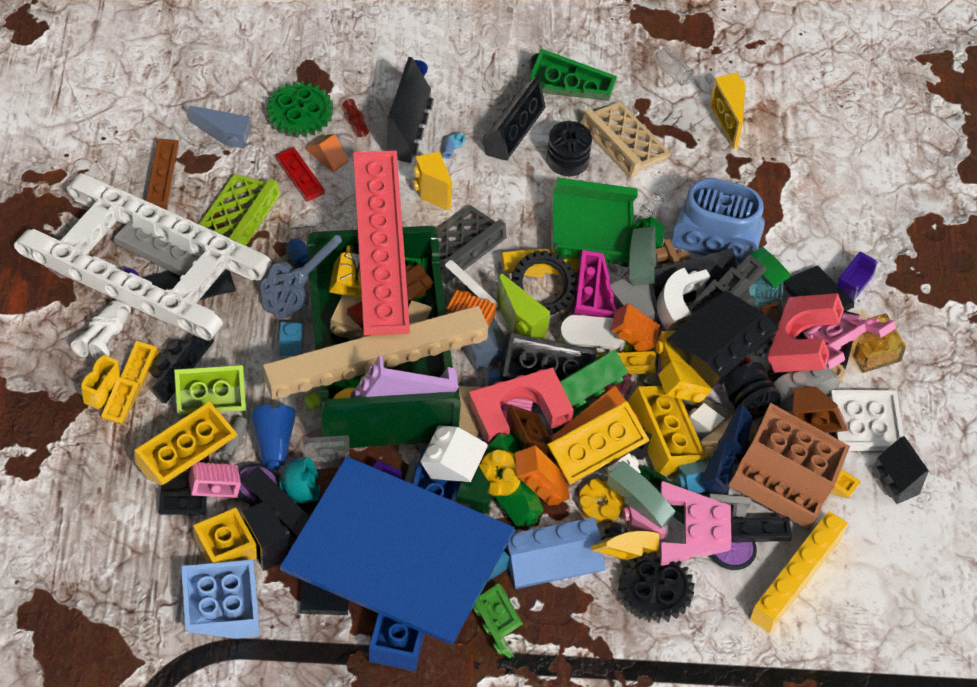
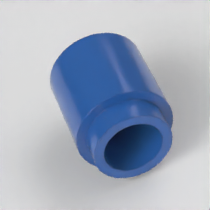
M298 238L290 240L286 244V254L295 269L303 267L307 263V245Z

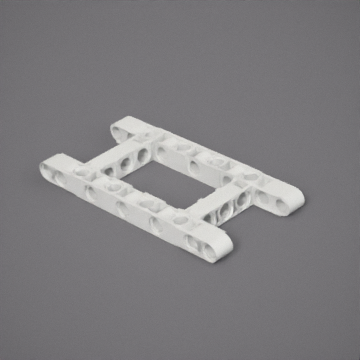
M82 173L78 174L67 186V192L75 199L74 201L90 207V209L61 241L35 229H27L14 243L15 249L21 255L207 341L215 336L223 326V322L220 317L214 314V311L197 304V302L221 273L227 269L249 280L258 281L272 267V261L263 253ZM131 220L134 228H142V232L149 235L152 233L155 238L162 236L164 238H160L161 241L171 242L172 246L177 245L179 249L187 250L195 256L199 255L200 258L192 263L193 266L185 275L180 277V281L172 290L166 289L165 291L152 285V282L131 272L128 274L117 269L115 265L96 256L91 257L87 254L117 221L127 224Z

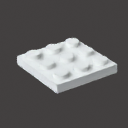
M831 390L830 399L838 405L848 425V431L835 432V437L849 445V451H885L900 437L904 436L897 390Z

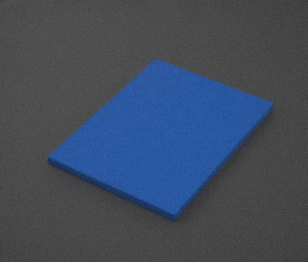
M346 456L281 564L280 569L319 588L449 645H453L512 537L515 527Z

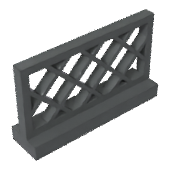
M469 205L438 228V238H446V242H439V249L446 248V253H440V259H446L440 263L442 282L447 284L456 277L445 266L449 260L454 261L464 271L507 238L505 223L500 219L495 222ZM472 214L476 217V220H464V218ZM479 225L490 226L486 230H479ZM461 226V231H449L452 227ZM464 226H476V230L464 231ZM476 236L471 241H464V237ZM449 237H461V241L449 242ZM449 248H460L454 253H449Z

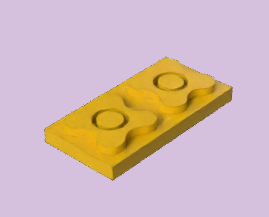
M626 401L547 444L568 484L571 485L650 440L629 403Z

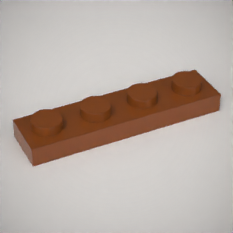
M158 138L146 201L168 210L179 150V140Z

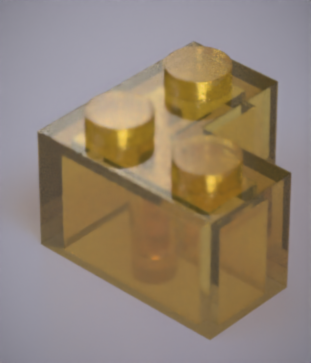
M887 313L874 316V318L879 319V322L886 323L887 320H890ZM896 329L881 338L866 331L862 333L865 339L857 341L853 358L862 373L901 362L906 349V345Z

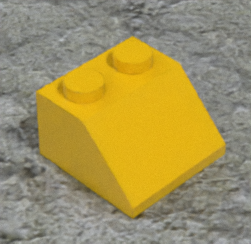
M440 151L416 156L415 165L413 166L415 179H412L414 191H418L420 199L445 210H450L453 183Z

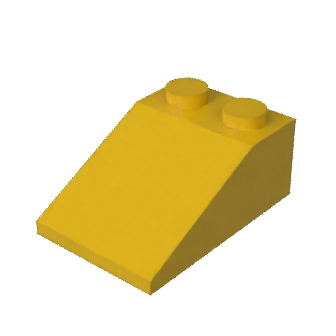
M738 73L716 77L710 100V107L733 149L738 147L743 124L746 84L744 80H741Z

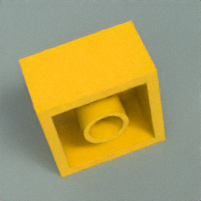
M237 508L193 525L194 540L207 564L254 560L257 558L256 543Z

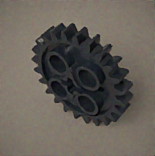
M644 552L642 559L636 557L634 562L628 560L627 567L622 568V575L619 576L618 591H621L620 599H626L624 607L632 606L631 614L636 611L639 612L638 619L645 615L648 622L652 620V617L656 618L657 623H660L662 617L669 622L671 615L678 619L679 612L684 614L686 608L690 607L695 583L692 582L693 575L687 574L688 567L681 568L682 562L680 560L676 563L672 561L668 565L663 566L660 565V557H657L656 552L652 553V557H649ZM661 570L662 574L655 604H652L651 598L657 571ZM643 573H649L651 576H646ZM638 593H645L647 596H642ZM661 598H667L670 601H664Z

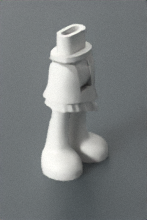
M119 300L111 301L110 305L92 319L88 326L89 329L72 341L71 348L73 352L80 357H87L91 353L96 361L103 355L110 357V351L106 345L113 335L119 334L123 330L128 315L131 313V306Z

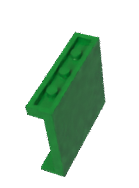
M557 177L551 185V253L555 252L558 257L562 256L565 259H579L582 250L603 253L606 264L613 263L619 264L622 267H629L632 228L634 226L633 202L638 196V188Z

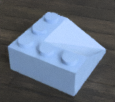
M253 560L181 566L186 632L234 639L259 637Z

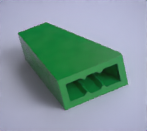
M499 433L487 447L479 464L493 450H505L514 454L520 451L515 437L512 434ZM503 469L498 470V477H503L501 474ZM522 480L512 494L508 496H495L516 526L529 527L534 525L538 521L540 514L544 511L538 495Z

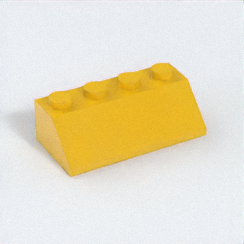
M663 386L637 387L627 402L638 416L641 426L645 427L644 431L652 434L647 452L655 471L662 475L679 474L678 466L701 460L705 461L707 459L682 399L666 395Z
M208 402L135 449V464L149 480L164 485L237 437L238 434L212 403Z

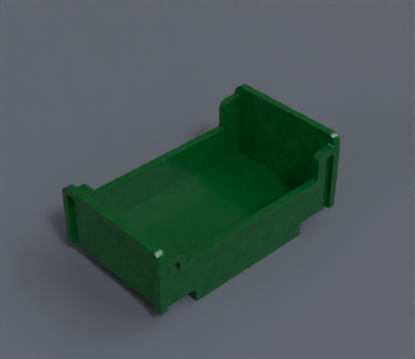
M434 226L402 227L404 257L427 258L426 274L434 282L426 297L423 299L417 298L414 301L432 307L431 319L446 315L437 228ZM358 230L312 232L307 236V262L335 235L340 236L342 242L308 274L315 350L352 341L351 339L338 337L330 333L331 318L342 295L330 293L329 287L336 259L341 253H346L347 246H358ZM405 261V267L408 265L414 267L417 263ZM451 350L441 352L435 356H426L417 361L401 363L392 368L387 367V369L441 377L447 367L453 368ZM324 385L318 387L322 453H329V449L430 443L438 426L459 427L461 407L459 388L456 392L333 399L339 391L328 389Z

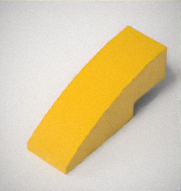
M649 531L624 533L599 541L591 546V551L629 560L643 556L644 552L647 554L659 552L660 533Z

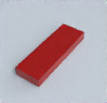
M294 147L276 155L277 162L306 202L325 194V189Z

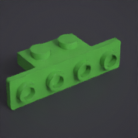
M498 583L478 597L473 609L478 616L482 615L485 621L482 625L489 635H493L495 639L493 645L500 655L504 654L511 658L514 654L504 636L521 626L523 622L504 588Z

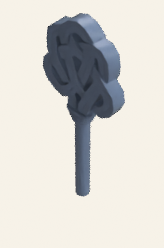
M335 235L303 267L294 269L285 261L273 264L270 268L269 276L261 282L260 290L263 295L262 303L264 309L268 313L275 314L277 318L284 319L291 316L294 311L305 308L309 301L308 293L304 288L308 274L342 242L341 237Z

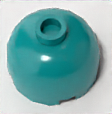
M307 457L293 460L286 465L283 471V477L280 479V488L296 503L303 504L319 501L320 485L316 486L315 481L319 476L313 460Z

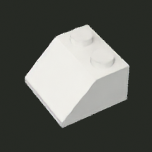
M438 426L420 462L431 479L471 482L488 445L459 427Z

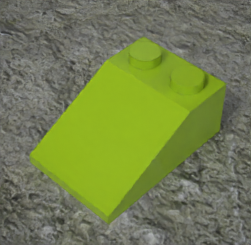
M503 273L499 275L497 302L510 333L544 340L547 337L550 311Z

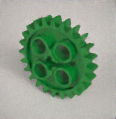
M293 81V86L285 83V89L278 87V92L273 91L272 97H268L267 118H269L270 124H274V129L280 128L281 134L288 131L289 137L292 133H295L296 138H298L302 133L304 137H307V133L310 132L314 136L315 130L322 132V126L328 127V121H332L333 101H330V95H326L325 89L319 91V85L313 88L312 82L307 86L304 85V81H301L300 85Z

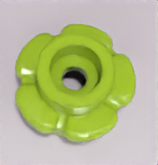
M316 390L306 391L307 396L303 397L307 409L312 408L315 412L317 408H320L319 396Z

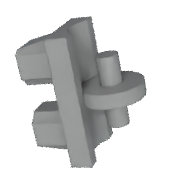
M729 486L727 493H720L726 495H709L708 498L733 507L732 518H745L747 509L751 505V498L738 497L741 496V493Z

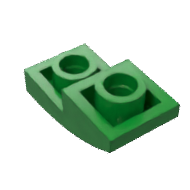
M763 246L750 254L767 269L761 275V278L771 287L775 288L791 277L787 269Z

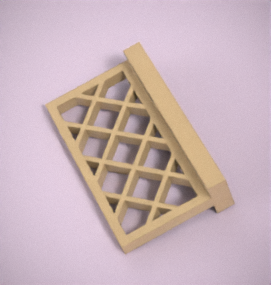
M621 102L595 112L592 109L584 112L581 124L590 130L593 140L630 178L637 176L639 170L670 157L671 153ZM619 110L623 116L612 114V112ZM600 117L607 118L608 122H604ZM611 120L622 122V126L611 123ZM625 123L634 125L636 129L625 127ZM612 130L620 131L621 135L615 134ZM624 133L635 135V139L623 135ZM638 136L645 137L649 142L638 140ZM625 143L632 144L634 146L633 148H629ZM636 146L648 148L647 152L637 150ZM650 150H657L661 154L650 153ZM637 156L645 157L646 160L641 161Z

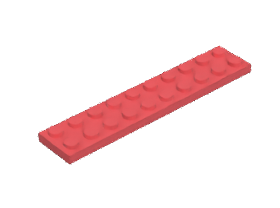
M397 151L353 152L364 336L410 334Z

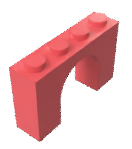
M838 293L788 297L787 303L783 307L781 320L777 325L779 330L773 336L771 349L767 353L768 363L772 365L774 373L825 370L830 354L824 339L799 340L795 338L799 333L810 327L840 324L844 308Z
M553 368L541 369L526 376L520 375L515 379L505 382L500 381L494 385L476 388L469 392L468 406L488 446L499 433L510 434L509 425L501 410L502 406L510 400L523 398L535 402L543 411L551 429L568 424L573 417V408Z

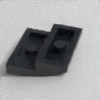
M184 471L164 485H161L159 515H206L207 496H191L188 481L190 471Z

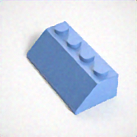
M595 518L514 533L504 551L509 556L508 568L515 589L605 571L604 555L591 551V546L601 541Z

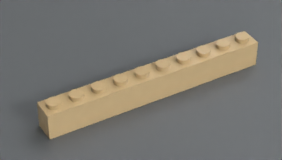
M476 306L410 324V334L370 335L264 364L263 376L271 398H284L290 394L306 392L315 387L327 386L333 382L344 379L349 380L355 376L365 374L379 355L383 356L384 368H392L401 363L413 362L426 356H435L444 351L457 350L462 346L481 343L487 340L488 324L480 307Z

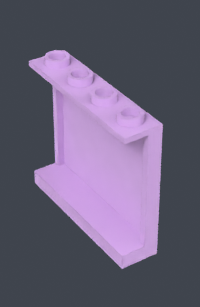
M379 355L376 361L370 365L368 372L361 378L360 383L352 391L349 398L456 392L459 388L456 368L447 367L441 377L387 369L383 366V356Z

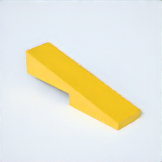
M140 341L135 342L123 373L115 382L101 415L102 419L121 425L124 424L150 373L149 369L160 354L156 346Z

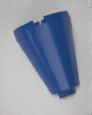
M265 404L251 410L250 418L262 465L267 466V469L278 470L286 462L296 417L295 409L290 406L278 404V408H270V404Z

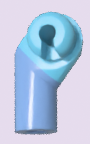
M458 132L447 137L444 142L442 156L446 159L452 158L453 150L463 145L466 141V136Z

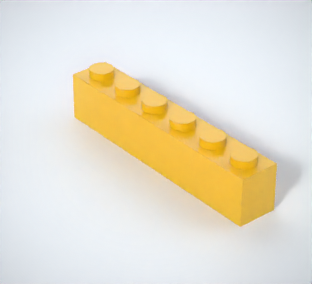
M828 510L756 603L750 621L769 633L772 631L843 538L848 522Z

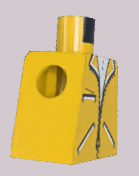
M347 246L346 253H341L336 259L330 281V293L362 298L358 246Z

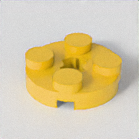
M493 450L479 464V467L490 483L489 493L493 494V496H508L515 492L520 485L521 480H518L519 478L517 477L514 453L505 450ZM499 469H503V472L501 473L503 476L502 478L498 477Z
M595 478L580 491L578 505L586 519L594 517L596 524H605V521L612 520L613 522L620 517L624 508V497L609 487L607 481ZM597 499H604L607 504L602 503V505H598Z

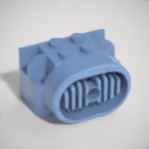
M717 178L701 179L690 187L687 199L681 205L674 227L672 244L676 249L680 248L681 250L703 256L734 248L736 263L740 265L746 257L759 248L765 220L762 217L763 201L759 194L750 187Z

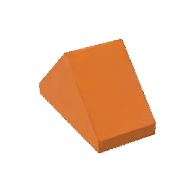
M335 134L321 135L305 146L308 152L332 172H335L349 162Z

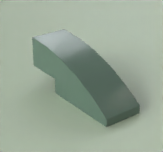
M655 227L633 229L630 246L629 279L633 286L655 283Z
M623 460L609 474L607 485L625 497L624 503L659 528H662L675 514V510L661 493Z

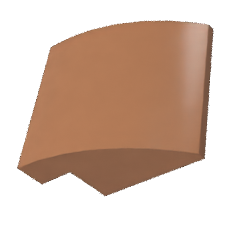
M770 403L728 486L784 517H789L790 520L810 530L819 515L823 503L835 487L850 446Z

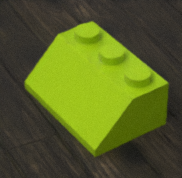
M243 365L174 369L177 415L191 414L208 402H211L218 412L246 410Z

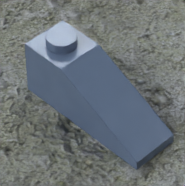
M189 106V119L192 124L224 145L245 148L251 131L249 116Z

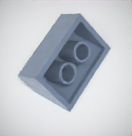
M493 318L488 328L487 340L478 344L473 343L462 346L475 371L502 362L506 337L495 318Z

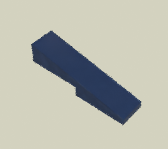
M744 405L737 406L700 480L701 484L710 494L727 493L736 455H743L745 453L753 417Z

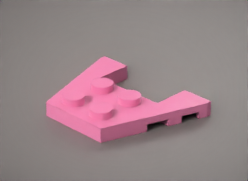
M843 313L840 324L814 326L803 333L805 339H824L830 354L826 367L831 369L845 360L844 353L839 351L844 344L856 340L859 335L866 331L881 338L896 329L893 320H887L884 323L879 322V319L874 317L863 320L860 315Z
M661 482L660 493L669 504L684 506L685 544L662 542L660 546V565H668L670 562L680 560V562L686 561L690 557L699 555L704 557L730 551L731 506L670 483Z

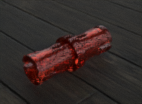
M349 99L351 105L345 100L342 106L348 115L349 124L353 125L358 137H363L361 131L364 136L368 135L369 129L364 122L363 113L358 110L353 99Z

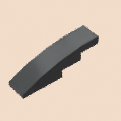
M749 255L737 269L731 267L718 282L714 279L688 307L692 314L691 317L693 318L726 290L739 297L767 269Z

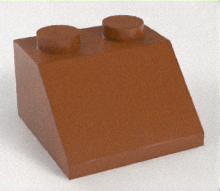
M810 386L794 389L793 413L796 417L825 433L848 431V425L838 405L821 390Z

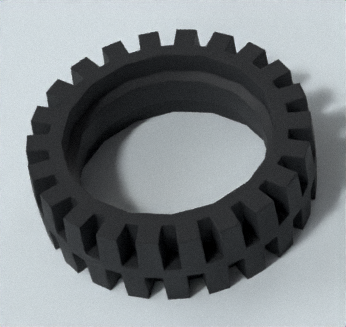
M545 250L543 252L535 251L533 254H528L517 264L512 273L511 281L524 290L522 281L524 273L528 268L542 263L555 268L563 280L562 294L552 303H540L550 311V315H554L565 308L572 299L576 289V277L573 276L575 273L573 269H570L571 265L569 262H565V258L562 256L558 257L557 253H549V251Z

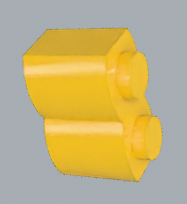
M103 355L96 361L93 372L84 378L81 385L84 404L99 409L107 402L109 392L112 391L117 378L120 377L118 360Z

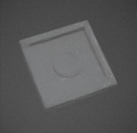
M349 435L303 438V457L311 458L316 469L340 468L346 456L349 457Z

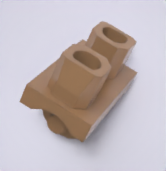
M670 239L664 240L663 246L656 248V263L666 262L660 268L691 259L688 251H681L680 248L675 250Z

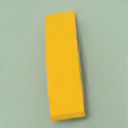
M551 249L502 252L503 271L513 273L517 264L528 254H533L535 251L543 252L544 250L551 253ZM564 259L565 262H569L571 265L570 269L577 273L579 259ZM543 263L531 266L524 273L525 276L542 278L545 273L560 274L551 265Z

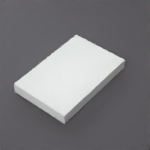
M449 260L445 264L480 299H489L492 303L496 304V308L499 306V303L454 261Z

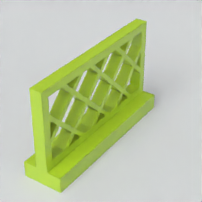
M234 173L199 225L206 228L214 226L215 230L213 231L219 234L232 231L229 239L246 246L280 196L277 181L269 179L266 183ZM237 182L245 184L243 187L233 188ZM253 189H262L259 193L253 195L251 193V190ZM247 191L250 195L241 199L237 198L238 194ZM234 196L235 201L223 203L226 198ZM251 201L253 202L250 207L245 209L241 208L242 204ZM238 206L239 211L227 213V209ZM224 211V216L213 219L215 213ZM240 216L243 217L240 222L234 224L230 221ZM228 221V226L217 229L216 224Z

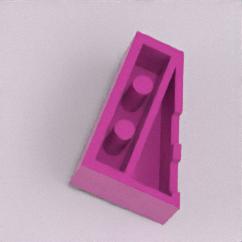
M582 250L577 265L572 315L614 318V312L617 309L603 253Z

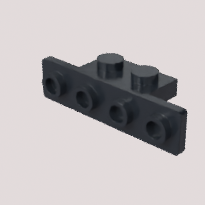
M193 335L189 341L173 339L167 345V348L149 369L153 377H159L152 390L161 403H167L176 391L174 369L194 368L213 344V338L207 341Z

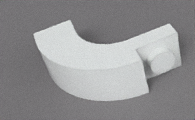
M682 268L670 276L657 301L658 316L666 331L679 329L688 322L692 314L683 300V294L696 291L697 288H704L710 278L707 270L692 271L688 274L685 268Z

